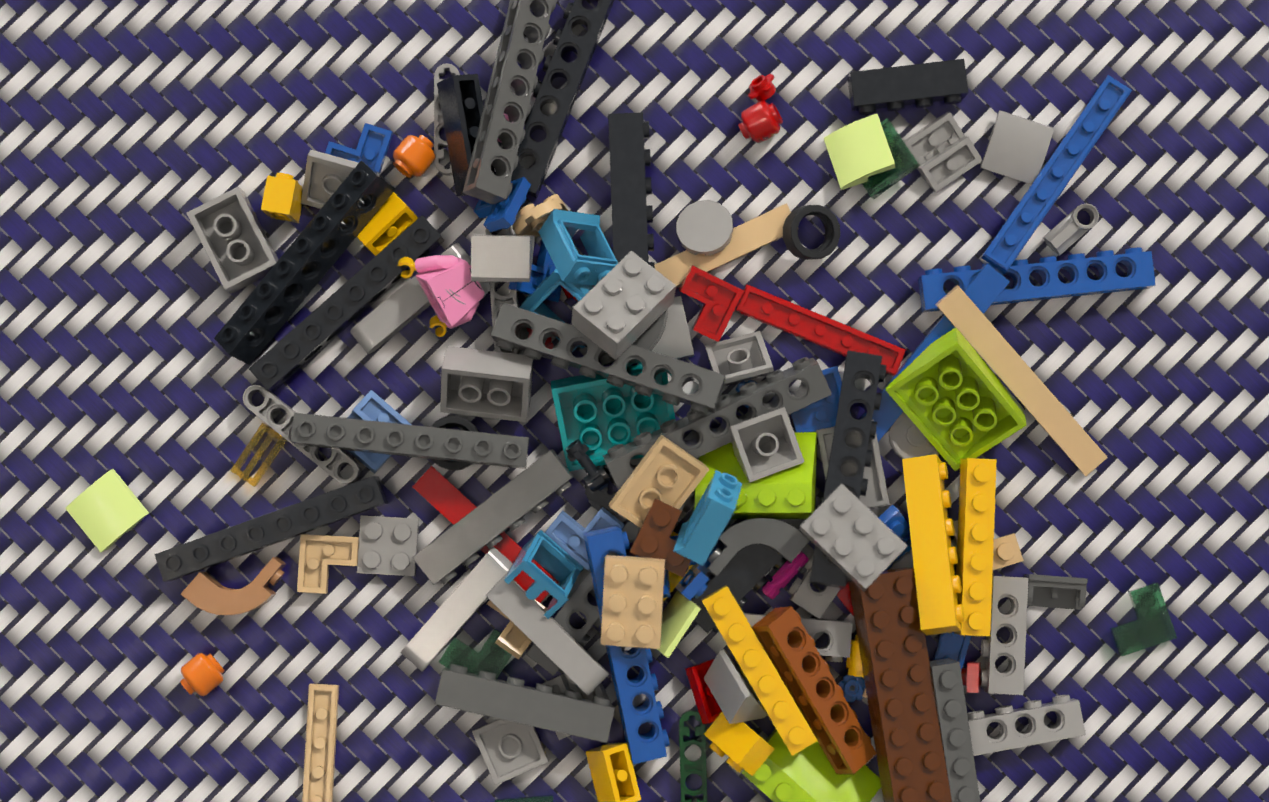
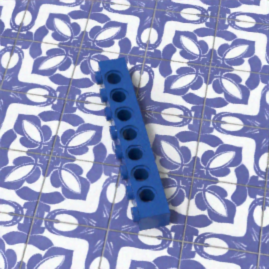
M1142 247L1125 249V254L1114 255L1113 250L1101 251L1096 253V257L1085 258V253L1068 255V260L1057 261L1056 256L1044 257L1039 259V263L1028 264L1027 259L1015 260L1006 274L988 263L1001 275L1010 276L1014 282L1013 288H1004L991 305L1149 289L1156 285L1152 251L1143 252ZM1117 263H1122L1126 266V277H1120L1116 273L1115 267ZM968 265L954 267V272L942 273V269L925 270V275H921L918 278L922 313L940 311L935 304L946 295L943 290L944 282L951 281L964 291L981 269L971 270V266ZM1088 266H1093L1098 270L1099 278L1097 280H1091L1087 276ZM1060 269H1065L1070 273L1071 279L1069 283H1063L1059 280L1058 271ZM1031 272L1040 274L1042 277L1041 286L1031 284L1029 280Z
M617 525L583 533L601 626L605 569L604 557L610 552H615L617 556L627 557L626 550L630 549L627 533L622 532ZM605 645L625 743L628 744L633 765L666 757L665 747L670 746L666 729L662 730L660 719L664 718L661 702H656L654 691L658 690V683L655 673L650 674L648 663L653 662L650 648L632 647L630 650L624 651L621 650V646ZM639 666V675L632 679L627 678L629 668ZM639 694L646 696V700L641 706H633L632 702L635 696ZM645 722L651 723V729L648 733H638L641 724Z

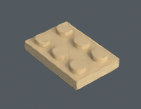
M660 435L610 501L609 506L641 528L655 498L680 509L707 474L709 468L672 441Z
M606 555L601 645L660 649L665 559Z

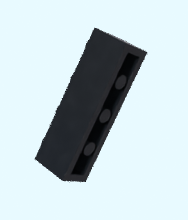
M964 59L850 72L847 78L851 111H859L860 115L872 114L876 112L877 108L886 107L888 111H899L905 109L904 105L916 104V108L933 106V102L944 101L945 105L957 104L962 102L961 99L965 98L969 93Z
M478 74L452 75L437 83L456 196L467 195L463 193L484 108ZM491 165V170L495 174V169Z

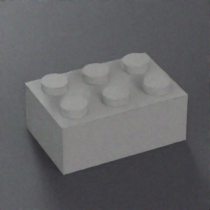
M239 187L187 212L224 289L231 294L265 277L279 260L245 192Z
M631 251L572 308V325L616 360L674 303L676 285Z
M447 346L441 369L440 412L527 422L531 401L533 359L520 354Z
M843 484L813 512L799 529L863 591L907 547L893 531Z

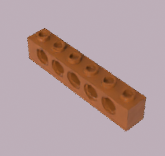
M792 606L774 608L752 626V629L836 774H855L877 754L872 746V741L858 722L857 714L846 701L842 688L835 682L828 664L820 656L815 647V641L808 635L798 612Z

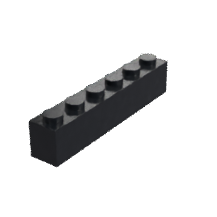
M643 112L608 114L613 254L619 263L628 253L633 251L655 269V262H649V251H654V235L648 234V223H653L652 205H647L646 196L652 194L651 177H646L645 167L651 166L650 149H645L644 139L650 138L649 121H644Z
M816 495L817 509L822 504V500ZM807 519L776 520L783 521L799 530L800 526ZM752 544L742 548L717 576L714 575L706 583L708 587L704 593L698 598L693 597L691 599L692 602L701 608L694 621L707 634L711 630L716 633L718 628L701 599L727 585L741 608L748 601L745 595L752 588L758 591L768 580L765 575L772 568L777 571L787 560L776 550L764 544Z

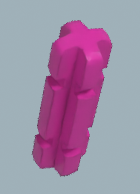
M801 551L792 562L786 561L774 574L773 580L771 582L768 581L762 588L763 593L770 599H774L780 593L779 589L781 587L784 588L799 572L798 568H802L809 558Z

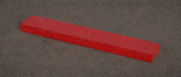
M747 284L735 311L846 357L847 351L882 356L881 364L886 365V374L891 376L897 373L906 349Z
M433 466L412 486L453 525L477 507ZM503 531L500 534L503 539L493 547L514 564L522 547ZM485 545L480 550L487 554L491 549ZM532 559L531 562H533L539 569H541V570H542L547 576H549L555 583H557V584L559 583V581H558L556 578H554V577H553L547 570H545L538 562H536L534 559ZM523 570L513 579L525 591L535 581ZM544 590L535 600L541 603L549 593Z

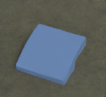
M372 390L354 407L352 413L347 417L350 419L412 425ZM348 450L374 474L391 457L388 454Z

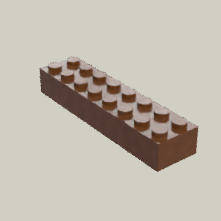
M914 568L885 570L865 591L861 590L852 581L849 583L877 753L884 802H952L926 638L920 627Z

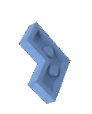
M604 507L599 510L586 528L562 511L546 530L545 534L589 571L590 567L583 533L616 525L622 530L625 524Z

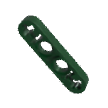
M697 710L684 712L679 720L681 802H691V798L685 799V794L692 796L703 794V799L697 798V802H707L705 724H702ZM691 715L695 716V720L701 722L700 725L695 727V736L701 735V741L697 739L683 741L684 735L690 737L689 727L684 726V721H688ZM691 744L697 745L701 749V756L694 761L688 760L684 754L686 747ZM690 774L699 775L702 779L700 788L696 790L687 788L685 785L687 776Z

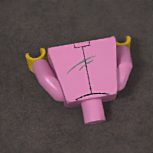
M453 255L417 258L415 262L410 257H403L399 260L397 266L407 265L410 267V270L401 272V277L409 278L413 275L414 271L418 272L415 276L436 313L430 319L429 328L441 326L435 330L437 337H443L446 334V328L453 329L472 320L479 306V301L484 297L485 293L479 281H471V265L467 261Z

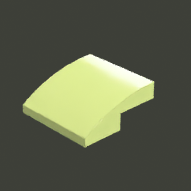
M878 114L855 121L824 137V142L841 190L868 182L869 176L895 168V162Z
M114 469L100 477L65 508L100 552L110 548L123 534L132 530L149 514Z
M678 590L662 612L661 647L657 650L668 658L701 610L699 605L691 600L689 601Z

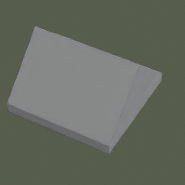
M471 235V281L530 282L535 237L533 235Z
M760 331L705 345L711 371L724 374L726 377L724 386L766 376L774 371Z
M785 407L729 427L734 455L749 482L804 463Z
M725 649L719 651L704 680L729 724L762 719L768 716L741 668Z

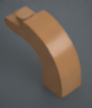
M273 557L250 584L240 589L225 587L206 571L199 572L181 595L201 610L217 615H236L250 612L263 606L276 595L268 585L271 583L274 586L283 577L285 572L282 569L286 563L279 557Z

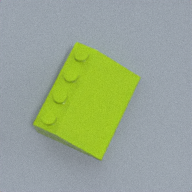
M956 327L932 342L886 387L887 393L954 471L960 469L961 459L977 458L1027 426L1024 408Z
M794 432L804 463L752 482L748 481L735 457L732 442L698 457V460L705 464L709 471L695 488L694 510L717 470L734 476L737 481L742 483L735 511L730 519H808L816 510L817 433Z
M777 729L765 740L775 750L756 773L751 776L744 769L741 771L748 780L773 802H870L881 788L880 778L866 765L855 774H836L818 741L792 756Z

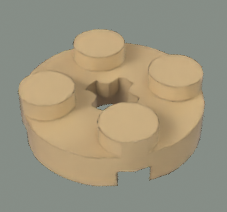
M554 194L537 206L528 204L520 209L518 213L521 217L515 221L512 228L516 235H533L536 238L540 236L538 231L553 209L569 210L559 195Z

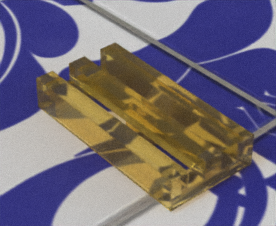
M262 423L230 471L256 487L287 440L275 430ZM267 432V437L265 438V440L263 441V443L261 444V446L259 447V449L257 450V452L255 453V455L253 456L245 470L241 471L240 469L248 459L249 455L251 454V452L253 451V449L255 448L263 434ZM275 437L278 441L252 478L249 474Z

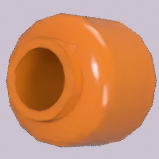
M414 135L406 136L393 152L394 167L408 178L412 176L421 177L435 160V153L432 150L433 143L423 135L419 137Z
M199 653L182 666L181 674L184 678L180 683L190 695L196 692L200 696H206L223 682L222 673L225 670L211 653L207 656Z

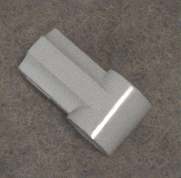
M1088 203L1077 206L1051 229L1043 239L1051 250L1060 256L1097 224L1099 220L1098 210ZM1079 211H1086L1090 215V223L1088 225H1083L1077 220Z

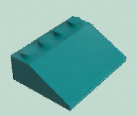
M640 364L629 366L627 373L631 376H638L642 373L643 366ZM659 373L655 378V382L659 385L668 384L667 373ZM580 375L551 381L566 466L569 471L583 469L577 460L572 462L567 457L568 453L565 450L575 440L579 439L582 444L586 443L589 447L586 454L595 466L607 465L603 455L608 454L607 451L618 444L625 446L633 442L637 435L643 432L652 433L661 429L660 426L666 421L676 419L673 405L662 401L663 396L654 393L651 394V397L641 395L634 391L635 387L624 384L623 388L611 385L606 382L607 378L596 375L595 378ZM634 455L630 460L643 458L644 456Z

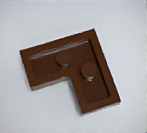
M655 498L630 553L641 558L665 559V569L684 578L692 560L674 552L676 541L670 538L682 511Z

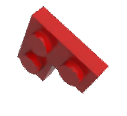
M691 265L679 289L680 292L704 303L692 330L719 342L744 290Z

